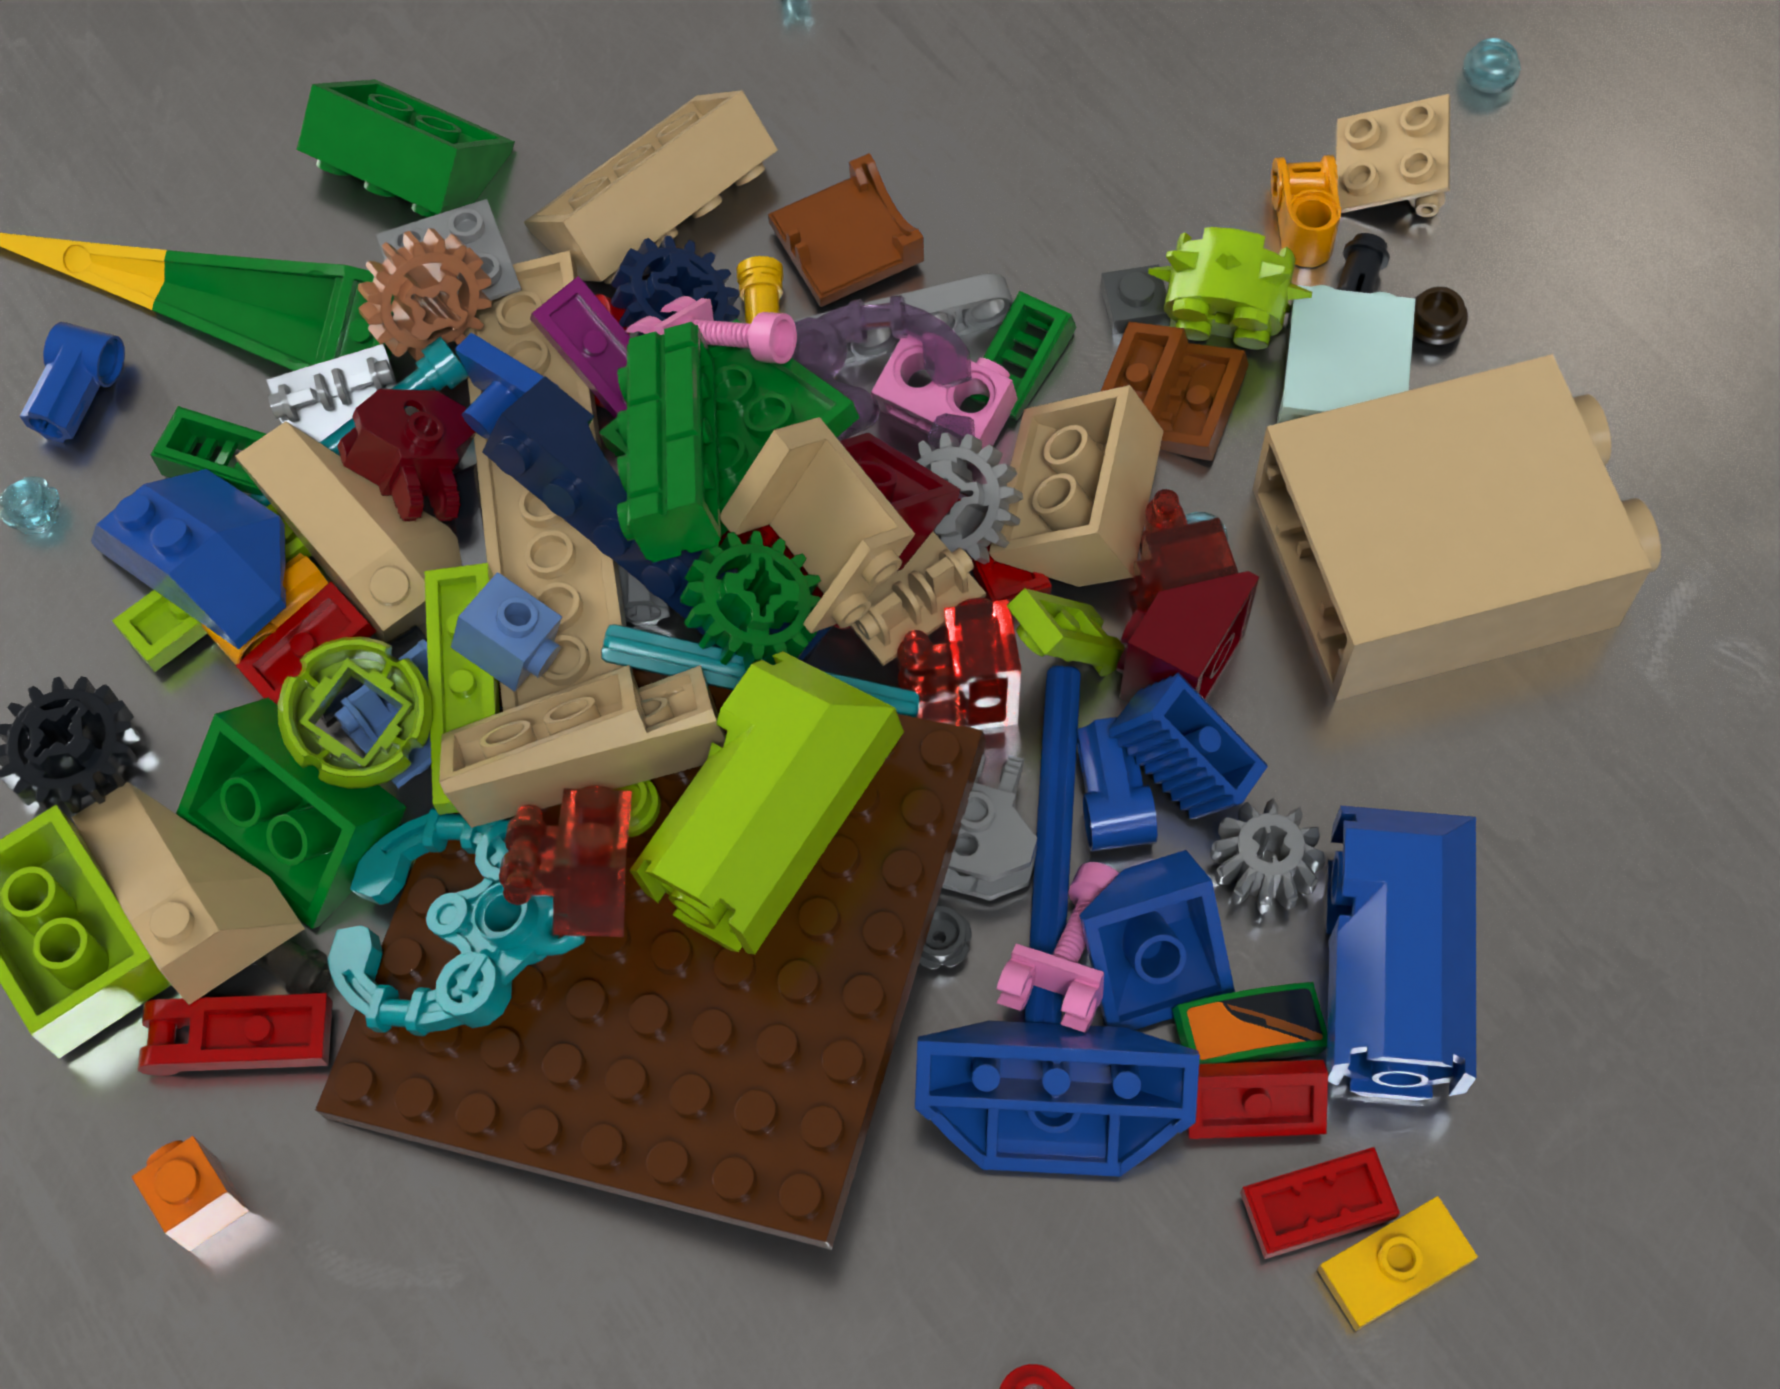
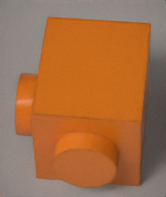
M194 1136L185 1141L177 1140L162 1146L148 1158L145 1168L131 1176L164 1233L189 1252L249 1212V1209L217 1157Z

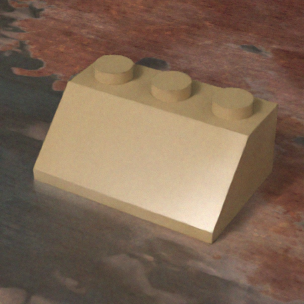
M1130 385L1024 409L1010 465L1015 468L1017 475L1012 481L1007 483V487L1015 488L1023 493V499L1009 504L1008 511L1021 520L1019 525L1016 526L1004 524L1001 533L1009 542L1006 548L991 543L989 554L995 561L1032 573H1042L1048 578L1077 587L1134 577L1163 429Z

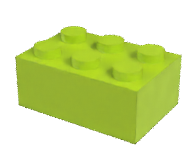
M54 805L0 839V984L30 1034L57 1058H61L171 986V983L160 972L130 924L81 833L57 805Z

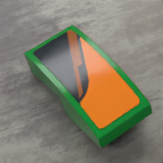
M1313 982L1268 986L1232 992L1179 1004L1172 1009L1180 1043L1182 1046L1199 1051V1064L1258 1062L1263 1059L1318 1055L1327 1049V1029Z

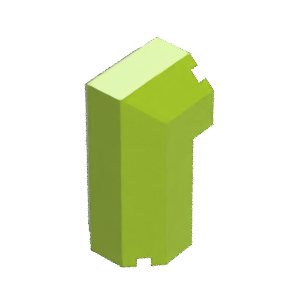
M783 651L772 655L776 662L775 665H771L764 660L751 664L720 709L716 724L727 730L723 748L713 742L711 743L706 762L629 870L643 892L657 903L660 902L665 893L670 895L669 900L677 907L673 916L687 927L730 951L739 952L743 947L746 953L754 955L904 733L895 707Z

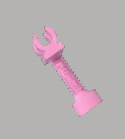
M681 296L661 309L660 312H677L667 319L661 321L656 317L646 316L630 325L625 331L630 333L639 331L644 334L656 331L658 334L663 335L666 328L692 322L698 325L707 345L749 348L755 360L776 364H784L791 359L797 342L794 320L786 313L761 312L749 324L714 321L711 299L701 298L696 301L688 296Z
M1087 862L1078 868L1068 891L1069 898L1075 905V908L1053 954L1051 955L1016 943L1011 953V959L1004 966L996 990L1002 991L997 1000L998 1004L1022 1011L1029 1000L1034 985L1064 995L1065 998L1061 1011L1066 1014L1061 1025L1084 1033L1087 1032L1093 1021L1096 1009L1103 998L1104 972L1078 964L1086 947L1079 914L1119 875L1118 871L1098 862Z

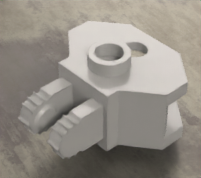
M984 748L942 888L991 901L1029 886L1035 866L1037 837L1015 810L1016 792L1023 770L1024 759L1009 755L1001 770L998 789L977 784L978 778L983 773L986 761ZM956 871L969 874L970 876H961Z

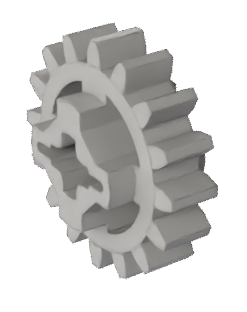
M942 433L939 449L922 440L918 443L921 458L916 462L961 489L960 493L967 496L954 504L950 512L945 515L935 528V534L941 536V541L951 552L962 548L968 556L970 555L975 561L985 565L990 562L989 552L986 548L988 545L993 543L1006 548L1009 544L1006 537L1001 533L1004 524L1016 526L1019 525L1021 520L1008 512L1009 504L1023 499L1022 492L1015 488L1007 487V483L1012 481L1017 475L1015 468L1006 463L999 464L1003 453L990 444L982 449V441L970 434H966L960 444L958 438L949 433ZM967 463L975 465L982 472L987 484H980L977 481L973 482L972 471L967 469Z

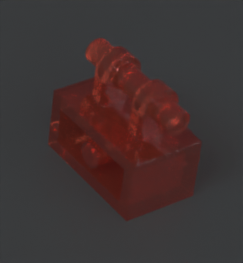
M1162 489L1155 494L1154 499L1147 504L1145 510L1144 526L1146 530L1142 534L1140 543L1141 560L1135 561L1133 565L1137 587L1136 590L1129 592L1132 615L1138 608L1147 612L1160 591L1239 573L1220 518L1188 524L1183 508L1179 503V497L1173 490Z
M972 598L959 603L956 607L944 608V644L934 645L929 640L928 635L920 630L909 631L905 635L897 649V664L900 670L898 687L913 690L919 694V709L925 707L928 702L950 700L954 725L986 729L1018 724L1022 669L1012 614L1007 608L1009 599L992 602L986 598Z
M599 785L587 786L581 789L564 788L559 826H547L543 821L542 811L535 805L528 804L520 807L517 810L516 816L508 823L505 836V845L509 852L503 856L499 871V880L504 887V898L511 904L522 905L530 900L531 895L553 896V935L624 937L631 863L632 791L612 790Z

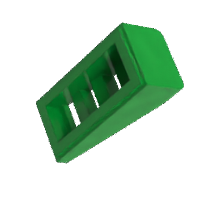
M1021 291L1017 294L983 357L1000 366L1003 361H1007L1026 370L1022 379L1012 374L1009 377L1013 381L1018 398L1009 418L1018 421L1024 409H1026L1065 350L1077 328L1072 314ZM1028 325L1047 332L1044 340L1025 333L1024 330ZM1017 342L1037 351L1033 359H1030L1013 351L1012 348ZM974 394L967 397L983 406H986L989 398L982 394Z
M178 406L150 454L161 475L171 478L208 469L244 493L263 496L261 490L238 462L234 468L227 465L236 449H246L265 436L266 433ZM197 443L203 444L197 456L191 455ZM217 446L223 447L215 462L209 461Z

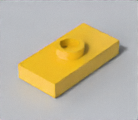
M1436 1196L1319 1265L1317 1271L1354 1330L1358 1331L1470 1265L1478 1256L1439 1196Z

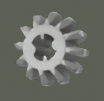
M1274 798L1266 802L1263 814H1260L1249 802H1246L1240 806L1238 820L1229 817L1224 818L1218 830V834L1222 839L1213 842L1210 852L1212 860L1221 864L1215 873L1217 885L1236 884L1232 895L1235 905L1244 902L1249 895L1257 897L1256 906L1261 914L1269 911L1272 898H1275L1286 910L1295 907L1298 900L1297 892L1309 895L1315 890L1318 879L1314 872L1322 870L1325 863L1324 852L1314 848L1320 838L1319 827L1299 828L1303 817L1300 807L1290 811L1285 817L1278 814L1279 806ZM1268 850L1276 855L1272 856L1271 862H1266L1260 859L1257 853L1262 857L1264 851Z

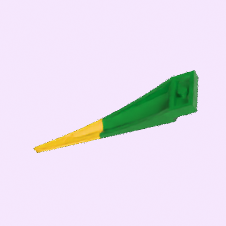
M0 233V247L141 305L293 371L380 345L368 330L370 325L362 317L358 309L361 305L368 302L357 289L360 283L373 282L374 276L369 270L343 264L216 255ZM392 294V298H391V304H392V302L394 301V296H393V294ZM383 343L390 361L392 352L385 345V343Z

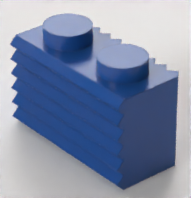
M1179 672L1173 677L1170 675L1166 680L1163 678L1159 683L1155 682L1152 686L1148 685L1145 689L1141 688L1109 728L1110 738H1118L1119 747H1127V755L1136 757V765H1144L1145 774H1153L1154 783H1162L1163 792H1169L1172 801H1180V809L1188 810L1189 819H1198L1242 804L1268 767L1267 763Z

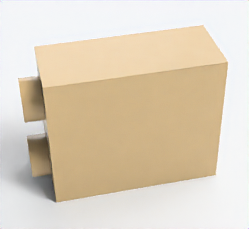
M1553 354L1267 426L1252 490L1335 701L1618 627L1649 572H1653L1658 568L1661 559V544L1658 529L1650 510L1638 498L1621 501L1606 470L1605 465L1608 463L1611 455V436L1604 411L1598 401L1589 394L1572 397Z

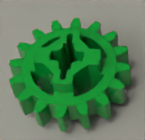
M753 531L746 544H742L739 537L734 532L726 535L720 547L716 546L703 550L698 560L695 559L685 576L689 583L680 596V602L694 608H692L684 622L687 628L702 627L706 633L699 643L702 649L709 648L715 643L723 648L720 663L727 665L735 655L743 657V664L747 671L751 664L762 660V658L767 663L775 665L776 662L772 655L782 651L795 658H799L808 646V642H811L817 632L810 633L803 623L821 599L818 596L811 595L820 583L819 575L804 576L800 569L807 559L803 553L791 559L783 554L785 540L779 538L769 548L763 546V539L759 531ZM737 568V573L726 572L722 580L716 579L723 572ZM784 622L790 623L789 627L785 630L769 635L770 628L780 629Z

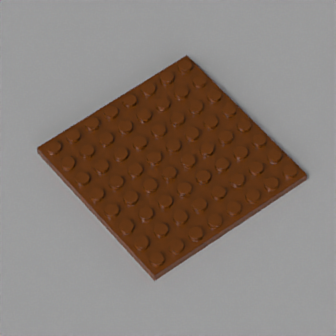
M632 668L638 688L670 677ZM498 681V683H499V703H500V706H501V708H502V709L500 710V713H501V712H503V706H502V697H501L500 681ZM708 685L719 714L722 705L733 690ZM898 714L904 733L755 955L746 953L743 947L739 952L730 951L687 927L673 916L677 907L669 900L670 895L665 893L660 902L657 903L643 892L629 871L702 766L650 779L660 796V812L656 821L648 830L634 837L618 838L602 829L594 815L593 806L596 794L504 819L506 821L515 819L528 824L550 849L549 866L544 877L552 896L578 900L591 913V922L587 925H578L569 914L559 918L558 939L574 929L582 930L586 935L584 943L565 954L547 956L538 963L527 965L512 980L511 1000L504 1013L487 1026L471 1028L466 1025H460L447 1030L429 1032L425 1036L413 1035L406 1030V1027L391 1026V1029L386 1033H380L368 1028L366 1016L355 1009L315 1111L325 1119L832 1250L956 844L961 820L965 814L969 794L972 791L984 752L986 739L983 730ZM448 840L446 849L442 852H428L416 858L382 942L383 955L375 981L378 985H391L398 990L399 999L411 1000L413 991L418 987L435 990L436 981L444 966L461 954L458 948L446 943L428 928L426 921L427 912L431 904L438 897L446 893H457L473 888L484 879L475 864L476 854H468L462 849L460 840Z

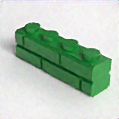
M688 322L664 329L663 335L655 331L630 338L629 344H627V366L618 368L617 371L619 387L627 403V409L619 411L617 414L619 431L627 447V454L619 456L617 459L619 477L624 490L627 492V501L620 502L617 505L618 521L626 540H635L646 560L648 559L653 563L681 556L682 550L693 553L719 545V541H721L715 360L698 325Z

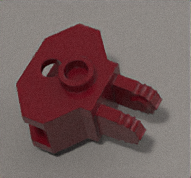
M378 389L356 407L352 415L356 427L340 439L337 447L344 467L378 485L382 496L393 497L395 507L398 509V514L402 521H416V519L421 518L424 506L423 496L429 497L436 519H439V521H452V519L458 518L460 506L459 491H457L453 471L461 462L476 432L465 422L462 413L467 408L438 391ZM412 406L419 411L409 416L405 412L404 407Z

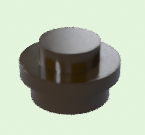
M1431 287L1414 298L1413 334L1417 338L1430 344L1442 345L1457 340L1463 334L1468 321V312L1463 299L1457 292L1447 287Z

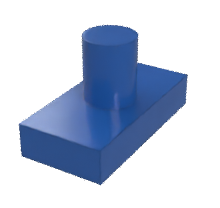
M470 333L455 348V351L472 384L483 392L462 413L465 422L477 434L485 439H489L500 415L544 376L475 334Z

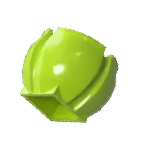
M366 637L339 638L325 642L306 653L300 659L302 664L301 673L295 677L287 676L282 685L278 701V725L283 742L294 760L302 768L307 766L317 767L319 769V780L329 785L347 789L370 788L389 782L405 772L411 766L409 760L410 752L415 748H424L428 741L432 724V699L426 680L416 664L409 658L397 660L392 656L391 645ZM351 676L399 709L398 713L364 758L315 725Z

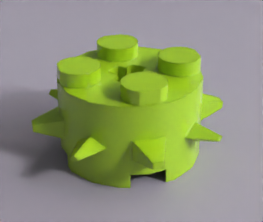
M1206 227L1204 228L1203 238L1199 240H1191L1192 237L1185 232L1180 234L1176 250L1167 251L1166 258L1172 266L1149 268L1148 274L1169 282L1164 311L1169 318L1176 321L1175 327L1184 328L1187 339L1205 341L1210 338V334L1234 338L1233 342L1236 345L1258 350L1268 348L1270 337L1278 334L1282 329L1285 314L1290 311L1288 300L1312 298L1313 292L1291 283L1296 261L1292 250L1285 247L1280 250V254L1263 248L1266 236L1234 228Z

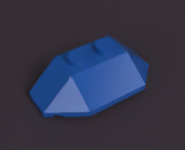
M208 469L143 484L133 494L121 500L116 508L95 526L91 542L98 551L237 649L246 644L286 608V590L283 587L285 572L284 522L279 515Z
M988 1020L918 1037L915 1109L928 1121L931 1120L953 1144L982 1170L1121 1177L1156 1152L1178 1132L1181 1134L1196 1123L1200 1054L1198 1050L1126 1027L1090 1026L1087 1032L1084 1033L1061 1024Z

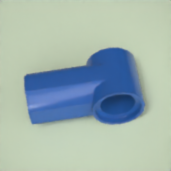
M59 322L48 333L43 351L45 369L22 410L20 418L26 427L38 432L44 438L64 443L66 439H73L99 387H110L120 376L124 365L125 346L119 336L67 322Z
M1117 717L1097 719L1091 724L1077 729V749L1086 791L1083 794L1084 824L1091 852L1156 844L1157 818L1151 788L1149 785L1143 786L1140 765H1136V757L1128 756L1127 747H1119L1118 738H1110L1109 728Z

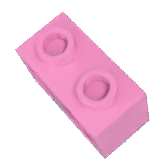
M905 330L871 391L880 412L940 440L942 433H949L958 438L961 444L965 435L970 434L982 441V449L989 444L993 446L1018 399L1013 381L1009 379L1010 373L989 359L980 357L975 363L956 354L957 348L936 334L926 333L924 338ZM928 369L936 372L932 382L924 387L915 388L907 385L910 377L919 370ZM982 394L989 398L987 405L978 412L966 413L960 410L962 402L971 395Z

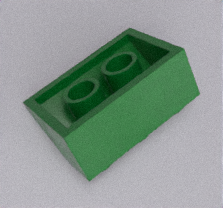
M372 79L312 84L296 150L317 159L316 166L326 172L341 176L353 175L364 180L363 187L366 190L384 197L399 196L412 202L411 209L414 212L425 217H431L475 203L512 153L515 141Z
M269 698L215 713L176 814L270 876L295 915L311 929L321 926L352 893L350 887L359 860L381 838L398 828L407 807L380 785L370 788L347 789L329 785L319 780V769L315 766L302 768L294 760L283 742L278 725V705Z

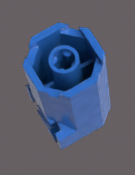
M1340 805L1333 823L1330 843H1342L1343 851H1336L1334 860H1328L1326 873L1325 929L1326 934H1331L1328 941L1330 950L1327 1032L1328 1082L1338 1086L1345 1075L1350 1077V1091L1358 1095L1412 1101L1432 1099L1433 1085L1449 1083V1096L1465 1094L1476 1079V817Z

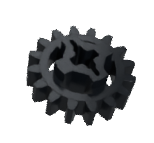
M80 676L73 689H69L61 677L53 679L52 692L43 695L35 686L28 688L29 697L32 702L26 707L11 702L7 708L13 714L15 720L12 724H0V737L6 743L0 745V765L2 766L0 778L10 789H13V792L24 804L29 806L36 801L44 811L54 805L58 806L60 801H63L72 813H78L81 809L82 798L88 795L98 804L105 802L102 787L108 782L122 787L126 782L118 772L120 765H136L138 760L133 751L127 746L140 740L139 732L130 722L134 716L123 700L118 701L119 699L109 686L104 684L95 689L88 678Z

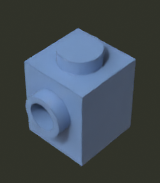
M497 572L458 616L451 648L515 692L530 674L540 678L557 657L561 646L554 641L562 616Z

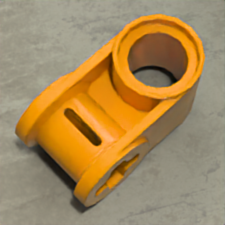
M1324 155L1321 162L1287 163L1284 157L1274 158L1271 171V193L1273 207L1277 211L1281 249L1288 247L1292 250L1296 258L1295 265L1307 268L1320 266L1327 262L1333 254L1341 217L1335 157L1333 155Z

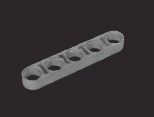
M989 273L796 319L794 323L797 331V342L791 358L813 372L891 353L895 350L905 330L924 338L926 333H933L948 339L988 329L1003 322L1013 304V299L1006 279L1000 274Z

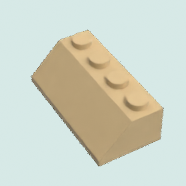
M743 90L697 95L524 221V224L553 254L570 250L577 267V275L582 281H604L605 284H610L630 248L638 251L643 240L647 238L651 239L657 247L660 246L665 235L671 236L674 239L679 233L676 229L678 224L690 215L693 218H698L712 211L722 202L719 194L733 183L736 186H741L759 176L765 170L762 162L778 151Z

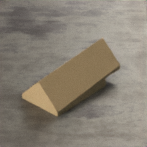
M630 665L442 734L439 783L447 798L469 826L473 828L702 766L708 758L711 743L713 742L723 748L726 734L723 728L716 725L719 714L701 665L638 688Z

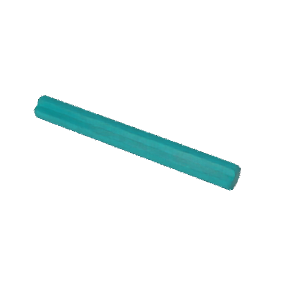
M617 624L608 626L603 639L601 658L606 663L620 666L630 665V668L665 676H673L701 665L708 685L734 690L746 673L743 657L735 655L727 665L720 663L723 649L720 647L711 646L702 649L697 642ZM823 671L895 707L897 714L917 717L919 694L913 690Z

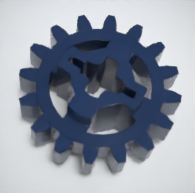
M666 235L659 247L651 239L647 238L643 240L638 251L630 248L611 281V285L617 289L611 299L612 306L626 309L619 321L622 327H629L646 316H653L661 321L667 319L677 312H660L661 309L681 296H688L696 301L701 298L711 299L714 321L733 322L740 314V310L733 306L740 293L738 289L725 287V283L731 275L729 269L716 271L711 266L716 256L714 253L709 252L701 258L695 254L694 241L688 240L684 248L680 249L676 248L673 238ZM651 273L647 280H642L643 276ZM638 332L637 336L644 335V333Z

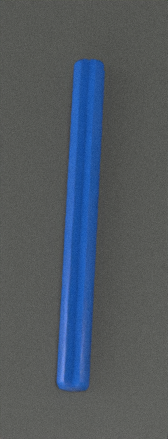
M1059 665L1050 667L1046 677L1036 832L1037 851L1034 866L1029 948L1051 955L1067 924L1081 673L1077 668ZM1033 985L1031 995L1025 1006V1022L1061 1024L1063 995Z

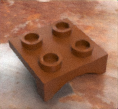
M870 153L849 162V179L768 214L769 224L820 307L924 261V237L919 229L910 225L897 210Z

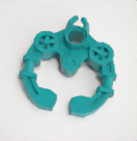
M433 807L430 809L429 814L408 821L386 834L359 860L350 890L360 898L379 905L390 903L404 887L413 860L428 852H442L446 849L448 840H460L462 849L468 854H476L475 864L484 877L482 882L473 888L457 893L443 894L431 904L426 917L428 928L443 941L458 948L461 954L444 966L436 981L435 990L418 987L413 991L411 1000L399 999L398 990L391 985H378L375 981L383 955L380 937L362 925L336 931L327 959L330 974L336 988L346 1001L366 1016L368 1028L374 1032L386 1033L391 1029V1026L406 1027V1030L413 1035L425 1036L429 1032L447 1030L460 1025H466L471 1028L487 1026L504 1013L511 1000L512 980L527 965L538 963L547 956L565 954L584 943L586 935L582 930L574 929L558 939L559 918L569 914L578 925H587L591 922V913L578 900L552 896L544 877L549 866L550 849L543 838L528 824L515 819L507 821L502 819L471 828L461 814L439 815Z

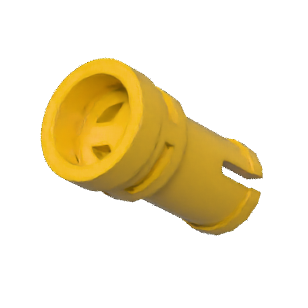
M755 256L741 261L737 265L736 273L740 298L744 301L746 323H752L754 317L761 312L780 313L779 299L783 296L782 281L784 279L782 263L768 256Z

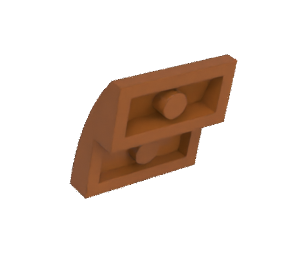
M1128 322L1101 391L1130 385L1163 429L1160 450L1213 461L1249 363L1245 350L1188 343L1184 328Z

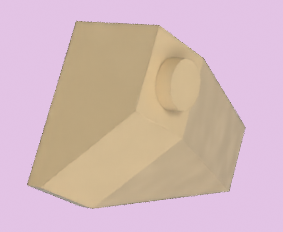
M287 421L235 455L237 462L338 589L376 630L374 634L380 641L387 643L409 630L415 624L419 627L426 622L424 571L462 566L458 539L447 525L425 511H422L421 518L416 519V521H402L392 496H382L378 485L344 467L339 455Z
M129 782L107 794L105 802L101 804L95 802L71 817L126 917L154 963L188 1005L305 929L270 876Z

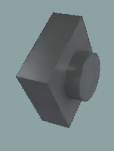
M1159 264L1101 274L1100 287L1112 335L1124 333L1128 322L1170 326L1171 318L1164 311L1167 294L1164 281L1148 274L1149 268L1160 267Z

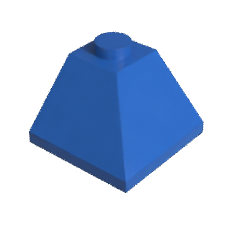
M1187 850L1123 869L1079 914L1091 968L1104 972L1103 998L1100 1002L1105 1026L1126 1027L1137 1030L1174 1018L1172 1009L1179 1004L1235 992L1212 880Z

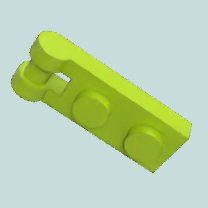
M1026 588L1007 605V608L1020 623L1016 628L1018 636L1035 654L1041 657L1045 655L1058 657L1067 662L1077 661L1091 664L1100 676H1107L1116 670L1120 657L1126 647L1120 643L1117 637L1107 635L1102 629L1104 620L1092 605Z

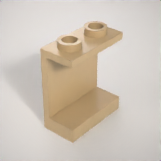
M820 417L774 430L720 514V520L730 532H734L736 535L770 525L777 535L785 540V545L794 556L802 553L806 556L807 559L803 567L809 575H819L821 581L818 586L824 592L822 598L803 623L810 633L838 624L840 628H845L862 618L871 607V602L868 598L878 585L888 580L900 568L902 560L899 556L915 535Z

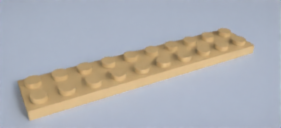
M569 250L513 264L522 291L491 300L490 308L477 309L475 315L484 326L481 330L468 327L463 334L465 337L470 333L475 334L540 375L546 376L594 415L589 427L602 451L594 394L530 320L533 311L578 276L572 254ZM468 377L471 405L483 391L475 387ZM476 433L474 443L487 563L493 576L497 572L562 616L554 641L561 646V649L548 670L540 678L530 674L515 692L500 682L503 711L625 667L603 661L601 649L608 626L612 624L626 626L618 563L603 554L596 545L563 518L554 514L546 504L513 477L504 473L496 463L483 454L482 451L488 439Z

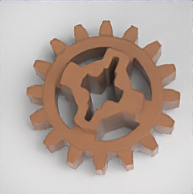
M428 228L423 242H419L410 231L404 232V247L398 250L385 242L382 245V249L387 257L382 264L368 261L365 265L374 276L373 282L360 283L357 289L368 301L358 309L359 313L370 325L368 330L380 345L385 343L395 356L401 357L408 351L416 361L424 357L421 350L440 336L446 344L454 340L459 345L466 338L463 332L468 327L481 330L484 324L475 315L477 309L490 308L492 301L482 292L483 289L492 284L491 278L480 268L483 261L454 234L449 235L444 240L432 228ZM392 294H393V296H394V301H393L392 304H391V298H392Z

